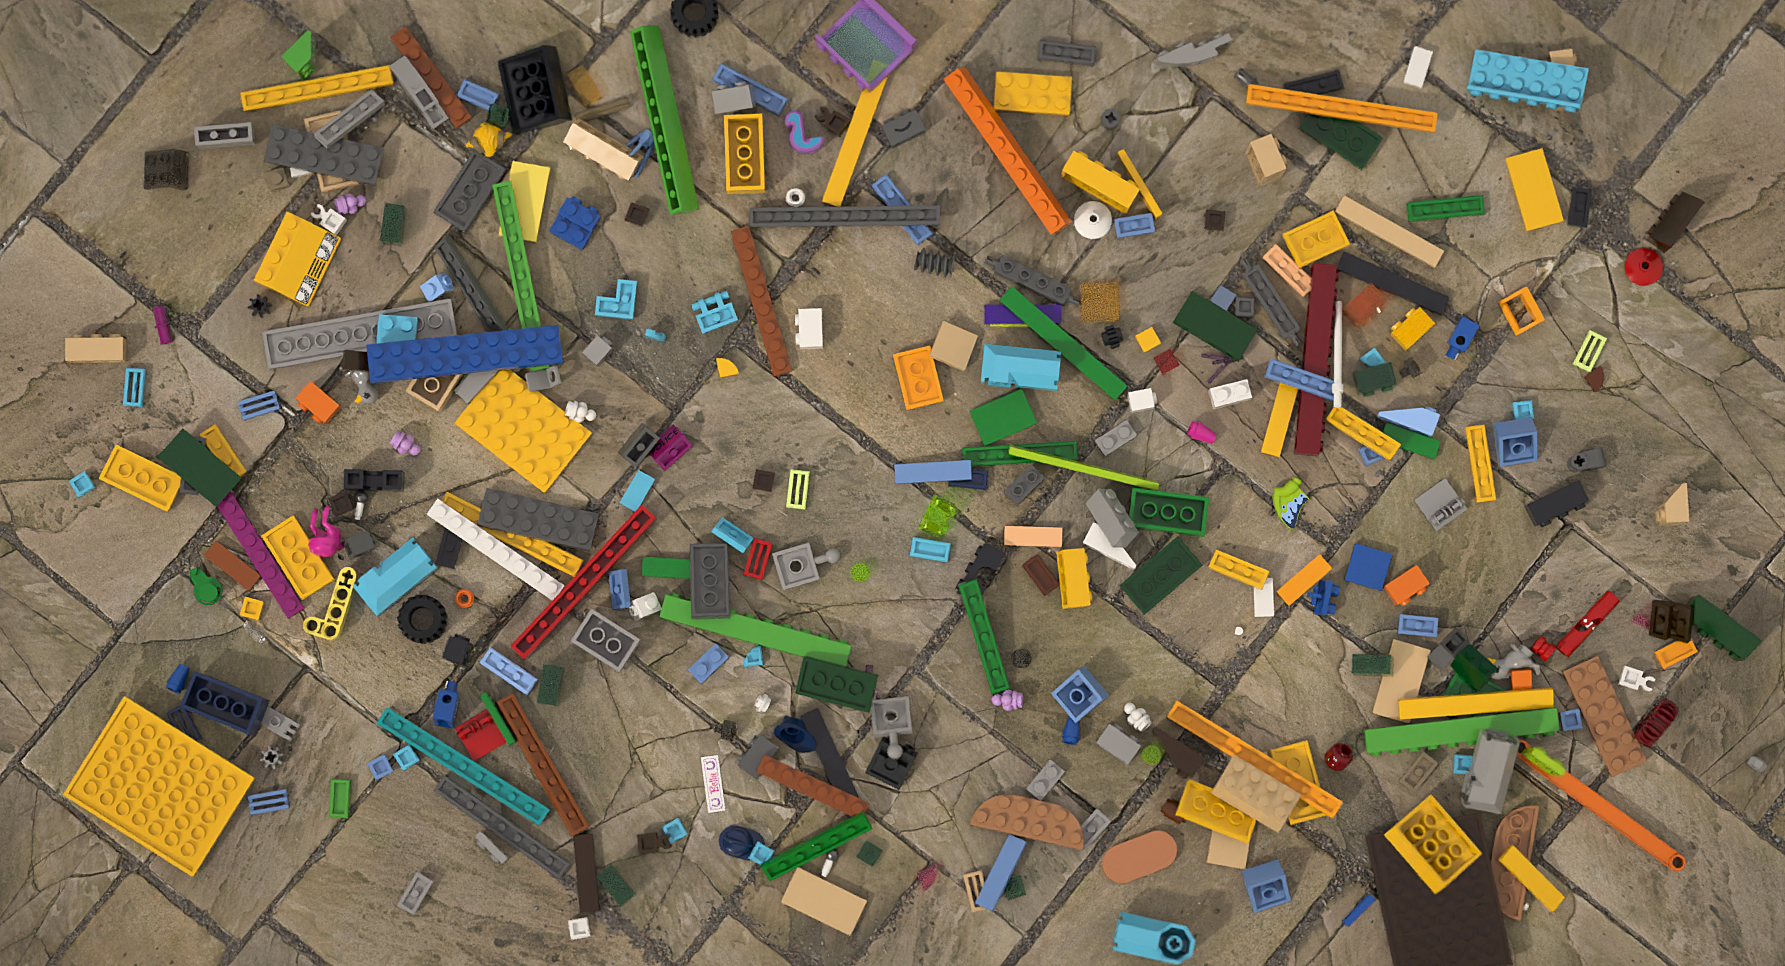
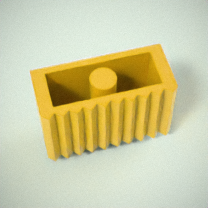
M1421 307L1417 310L1412 308L1405 315L1407 319L1403 323L1399 320L1391 328L1393 332L1390 335L1405 351L1435 325V322Z

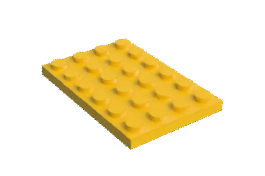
M510 369L500 370L474 397L455 421L458 427L543 493L549 490L592 435V432L579 422L569 419V416H565V412L539 391L530 392L527 382Z

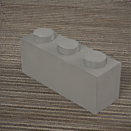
M251 122L194 127L195 146L199 150L256 145L255 126Z
M1097 489L1086 502L1088 509L1113 548H1126L1139 533L1112 489Z

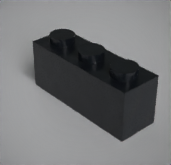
M1577 480L1524 507L1534 527L1540 525L1542 528L1551 524L1550 519L1556 516L1559 520L1569 515L1567 511L1573 508L1575 511L1586 507L1585 502L1589 501L1580 481Z

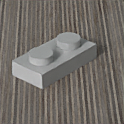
M1125 420L1094 442L1104 457L1137 437V434L1129 422Z
M1050 759L1026 790L1041 801L1065 771Z
M1098 809L1081 825L1084 835V850L1089 847L1111 822Z
M480 831L475 836L478 839L476 843L483 850L487 848L492 853L490 857L497 864L499 862L504 864L509 859L483 831Z
M416 872L397 906L415 915L434 881Z

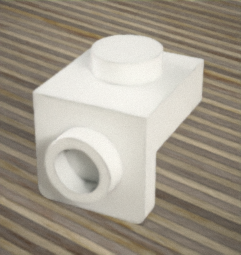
M655 592L632 601L629 612L635 621H639L646 616L661 611L662 608Z

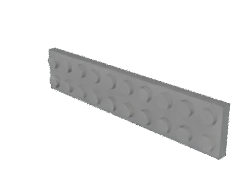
M452 299L263 331L268 369L272 370L343 357L344 350L367 352L366 345L376 344L379 314L417 317L416 339L458 335Z

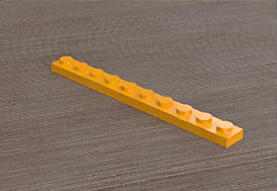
M1252 84L1248 85L1246 104L1431 133L1435 132L1438 115L1435 112Z
M1176 701L1167 717L1231 757L1236 755L1300 793V799L1331 818H1334L1343 803L1182 703Z

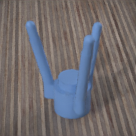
M648 129L643 133L640 132L634 139L625 144L629 148L638 141L639 143L630 152V156H633L641 147L644 149L649 147L637 169L635 178H638L652 150L655 148L653 134Z

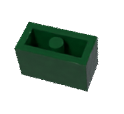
M1470 643L1457 654L1450 664L1458 674L1478 691L1491 680L1498 670L1495 665Z

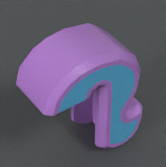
M793 110L786 115V128H793L790 133V144L795 151L800 154H812L823 147L824 137L805 139L802 113Z

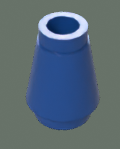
M179 664L167 680L166 688L180 694L185 688L190 668Z
M1068 716L1061 736L1063 743L1077 745L1080 740V721L1075 723L1070 716Z

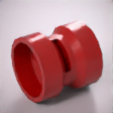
M1541 635L1529 650L1537 653L1540 659L1545 662L1555 651L1556 646L1546 642V638Z

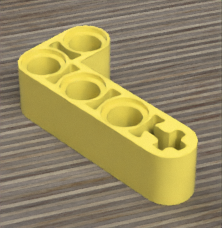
M345 567L340 571L325 620L316 617L305 619L303 628L307 633L332 641L340 637L355 592L353 585L357 584L359 578L356 570L351 567ZM351 571V575H353V578L349 579L347 582L345 574H349ZM346 582H347V584L350 585L351 587L348 588V587H346V586H342L341 584H342V583L346 584ZM341 590H346L348 593L347 598L344 600H340L338 596ZM336 608L342 610V615L339 618L333 617V611ZM311 621H316L318 624L315 631L309 630L308 626ZM334 626L336 633L334 636L329 637L327 629Z

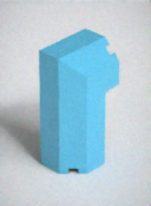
M985 344L980 383L984 384L985 381H988L989 386L1011 388V384H1015V387L1057 391L1061 352Z
M413 537L381 562L379 569L376 566L359 578V585H353V588L378 617L438 569L430 556L416 543L417 541Z
M1120 912L1119 916L1123 917L1122 920L1118 919L1113 939V942L1117 943L1116 947L1112 946V950L1177 965L1192 956L1195 939L1187 926Z

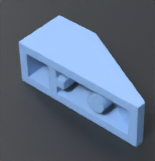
M1426 406L1425 409L1414 408L1382 411L1377 414L1376 418L1415 433L1432 437L1440 414L1436 413L1437 410Z

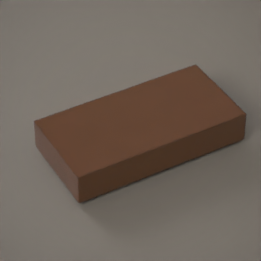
M1038 554L1022 565L1044 596L1060 586Z

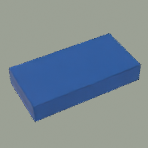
M1367 894L1342 920V923L1349 927L1371 905L1375 898L1371 894Z

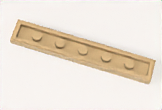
M1345 195L1335 211L1339 216L1433 268L1436 267L1444 253V250Z

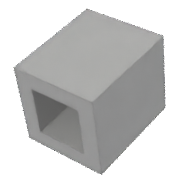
M597 335L582 353L599 367L613 351L610 347L612 343L604 336L600 338Z

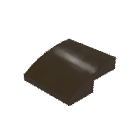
M1653 600L1649 635L1665 641L1671 638L1684 643L1690 642L1694 607L1678 602Z

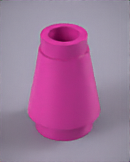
M1193 420L1187 431L1190 438L1211 444L1217 436L1216 433L1200 421L1196 422Z

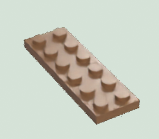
M1596 656L1563 671L1564 678L1610 776L1614 777L1647 762L1599 657Z

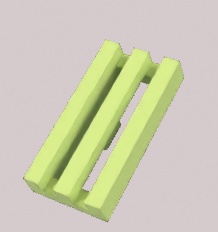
M1589 330L1572 365L1578 366L1580 369L1590 373L1607 338ZM1591 336H1594V339H1593V341H1592V343H1591V345H1590V347H1589V349H1588V351H1587V353H1586V355H1585V357H1584L1582 363H1580L1579 360H1580V358H1581V356H1582V354H1583V352H1584V350H1585V348H1586V346H1587V344H1588V342H1589ZM1600 339L1601 342L1589 366H1586L1585 364L1597 340Z
M790 470L786 508L806 509L810 471ZM794 474H798L795 503L791 504ZM805 475L802 505H798L801 477Z

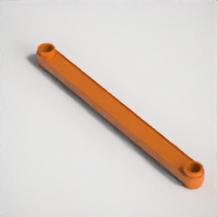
M1519 739L1523 745V750L1524 748H1532L1526 741ZM1517 753L1516 757L1669 869L1680 871L1685 867L1686 860L1680 853L1566 771L1563 776H1550L1521 755V753ZM1675 857H1678L1681 861L1678 868H1675L1672 864Z

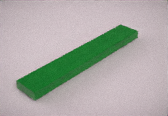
M1077 441L1014 444L1015 446L1075 461L1078 460ZM1009 445L962 448L963 460H971L972 467L1042 463L1010 455L1008 452Z
M972 579L960 583L958 586L991 694L1010 689L977 579Z
M862 811L761 863V868L768 880L772 881L872 830V825Z

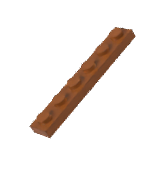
M405 26L392 35L391 39L425 81L456 129L471 120V115L408 28Z
M765 754L756 771L852 817L862 811L866 813L870 804Z

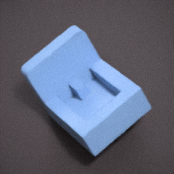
M446 273L435 275L420 286L428 302H433L446 292L455 289L451 278Z

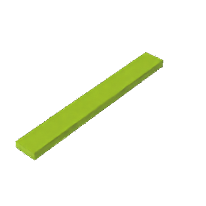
M1009 445L1008 452L1010 455L1155 491L1159 488V482Z

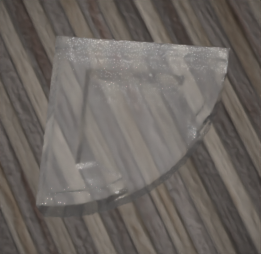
M248 620L243 624V628L257 642L262 644L266 640Z

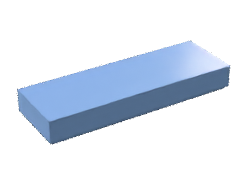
M491 647L480 661L483 666L526 695L530 693L538 681L533 675Z

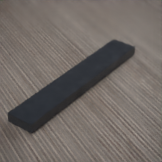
M1343 252L1336 270L1439 315H1442L1449 299L1446 295L1347 252Z
M817 708L802 715L801 719L807 731L817 742L815 749L832 786L859 798L819 709ZM846 814L847 819H849V818L852 817V816Z

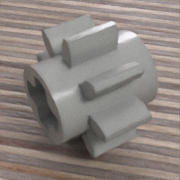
M268 746V751H261L264 754V758H261L260 761L266 762L265 768L272 765L273 769H276V764H283L280 760L285 754L278 752L279 747L272 750V747ZM271 753L276 755L277 757L274 758V762L268 760V757L271 756Z

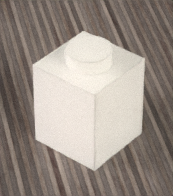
M1151 388L1128 392L1127 394L1131 413L1154 409V404H1157L1156 393H1152Z

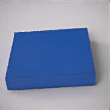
M1355 543L1344 581L1382 591L1392 554Z

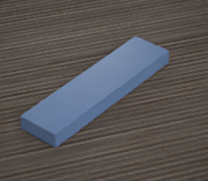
M722 63L712 79L713 82L719 85L727 84L728 88L735 87V83L746 81V85L752 84L755 104L777 116H780L788 101V98Z
M887 174L871 185L886 206H911ZM902 226L917 246L933 235L927 226Z
M1270 359L1265 378L1334 401V394L1332 393L1334 380Z
M971 460L895 464V484L972 480Z
M1008 835L975 902L976 905L994 912L1027 845L1026 841L1013 835Z

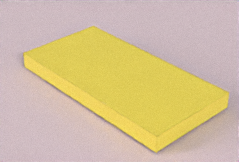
M512 161L509 181L512 182L523 240L537 243L550 167ZM500 225L499 236L503 237Z

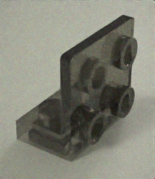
M178 149L146 151L144 189L174 188L188 190L189 152Z

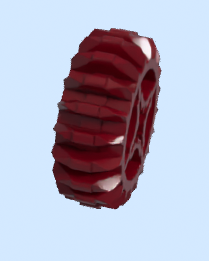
M1667 698L1659 701L1637 728L1635 738L1646 747L1652 746L1674 721L1679 708Z

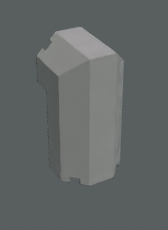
M1487 728L1485 732L1483 729L1479 730L1469 767L1470 771L1465 773L1462 785V792L1465 793V798L1461 797L1463 807L1498 814L1502 813L1520 744L1516 736L1512 735V738L1507 737V732Z

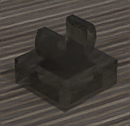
M1414 357L1404 361L1406 367L1399 371L1402 378L1410 374L1413 378H1416L1423 374Z
M724 720L723 726L715 724L714 732L720 733L723 740L735 742L738 723Z

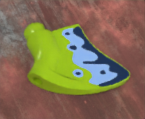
M1293 477L1283 487H1274L1272 494L1276 513L1289 529L1296 527L1299 512L1302 506L1309 500L1308 496L1298 487L1302 482L1297 477Z

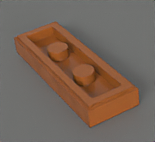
M215 541L204 554L205 557L248 591L261 578L260 574L218 541Z

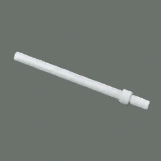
M1336 301L1334 307L1336 314L1334 319V384H1332V393L1334 394V407L1340 408L1344 388L1342 384V302Z

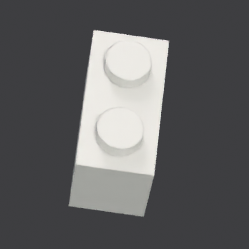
M798 309L799 314H795V326H799V333H795L796 345H800V349H823L822 309Z
M1247 379L1210 388L1208 391L1213 410L1249 401L1252 398Z

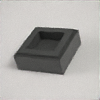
M1235 297V316L1254 317L1255 297Z

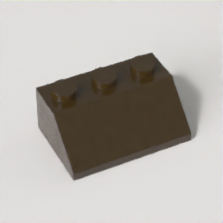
M1681 192L1679 195L1675 194L1669 201V204H1671L1668 210L1664 209L1658 216V219H1660L1658 224H1653L1647 231L1649 236L1646 240L1665 253L1674 245L1705 201L1685 192Z

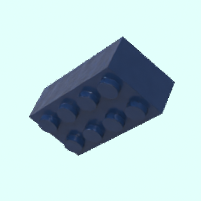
M194 671L180 707L245 734L256 736L270 700Z

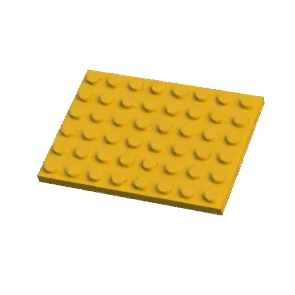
M124 696L63 795L194 877L252 785L255 777L127 696Z

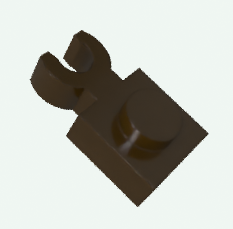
M821 106L820 109L825 114L822 117L815 115L818 122H825L824 128L841 137L850 124V119L835 110L832 114H829L827 108Z
M657 832L638 834L639 854L659 852V846L663 849L671 848L672 844L667 845L664 843V839L670 838L671 834H664L660 838H658Z

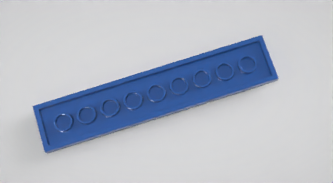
M558 325L366 345L371 384L563 364Z

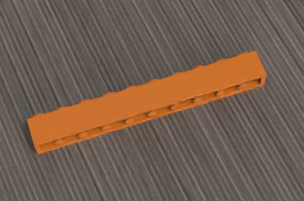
M966 67L957 68L945 77L944 81L1051 235L1057 234L1070 225L1072 220Z

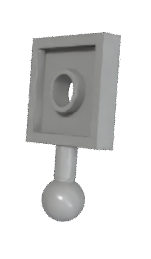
M809 543L772 553L783 591L820 580L816 565L826 561L837 563L840 560V552L835 548H830L826 551V554L813 558ZM794 561H798L802 565L799 572H793L790 569V565Z
M909 697L873 700L871 714L874 738L889 736L890 746L887 749V754L892 759H898L901 757L903 750L898 744L897 735L912 734ZM889 714L897 716L894 720L886 719Z

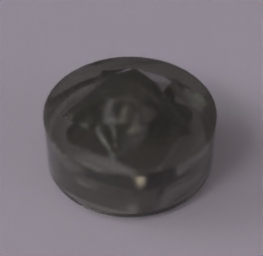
M1017 649L1013 652L1011 659L1015 667L1026 668L1031 664L1032 656L1026 649Z

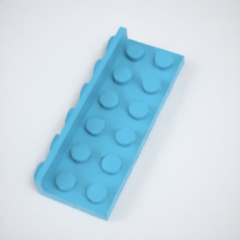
M1475 50L1467 91L1471 92L1470 95L1481 97L1482 94H1486L1491 99L1500 100L1503 97L1508 98V101L1513 103H1519L1521 100L1527 101V105L1531 106L1544 104L1549 109L1562 107L1567 112L1576 113V110L1581 111L1589 68Z

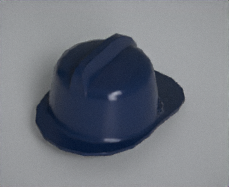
M786 715L783 717L781 724L774 729L775 737L795 751L809 753L816 748L817 742L815 738L806 731L804 722L799 718Z
M740 826L727 827L719 836L721 850L729 856L752 861L748 857L757 841L765 845L763 837L758 832Z

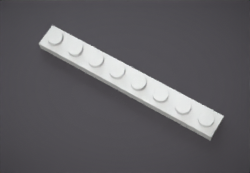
M439 499L435 501L427 513L429 517L549 599L553 600L564 588L562 583Z

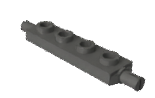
M1002 255L999 260L987 256L984 262L995 267L994 274L1059 305L1064 306L1067 302H1070L1078 307L1081 299L1071 295L1072 287Z
M1247 257L1240 260L1246 270L1242 277L1282 338H1291L1296 347L1301 345L1303 342L1297 335L1300 330L1299 325L1260 266H1252Z

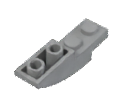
M1221 33L1214 36L1211 42L1203 41L1197 44L1195 49L1192 42L1188 44L1183 42L1175 46L1176 49L1173 51L1165 50L1159 53L1156 63L1166 67H1188L1206 63L1216 59L1218 56L1216 50L1231 44L1232 38L1229 33L1226 35Z
M405 56L389 66L432 129L449 119L430 88Z

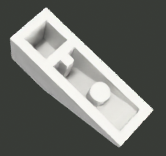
M1093 522L1082 544L1134 570L1136 564L1124 548H1113L1098 523Z

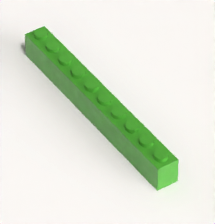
M640 26L630 31L669 212L670 215L688 214L698 210L699 205L659 26Z
M671 593L670 596L665 595L659 616L662 619L800 657L808 656L843 666L847 665L852 647L848 645L849 641L838 638L836 642L829 640L830 636L819 633V636L811 635L812 631L800 628V631L792 629V625L784 623L781 626L774 625L773 620L763 618V621L756 620L755 615L745 613L744 616L738 615L737 610L730 609V618L691 619V598L687 601L681 599L682 595Z
M1557 708L1363 729L1365 753H1370L1371 756L1382 755V751L1397 754L1401 753V749L1408 748L1409 752L1421 751L1420 747L1428 746V750L1439 749V745L1447 744V747H1457L1460 742H1466V745H1475L1479 730L1483 729L1485 732L1487 728L1505 731L1508 733L1507 737L1512 738V735H1523L1524 739L1535 738V734L1543 733V736H1553L1555 731H1559Z

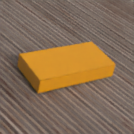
M1691 639L1688 643L1677 640L1654 653L1662 669H1665L1698 651Z

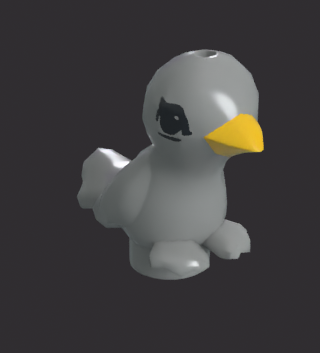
M348 371L345 377L352 376L358 385V395L354 402L374 403L378 398L379 385L370 383L369 372Z
M1511 643L1510 646L1513 650L1503 659L1487 658L1498 668L1492 677L1496 680L1509 678L1511 676V669L1530 668L1536 675L1540 674V665L1532 662L1530 659L1534 653L1523 644L1517 647Z

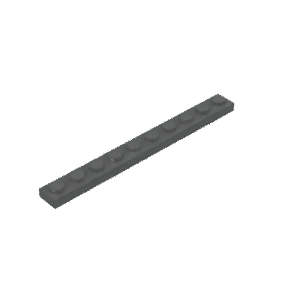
M940 205L749 208L750 228L940 225Z

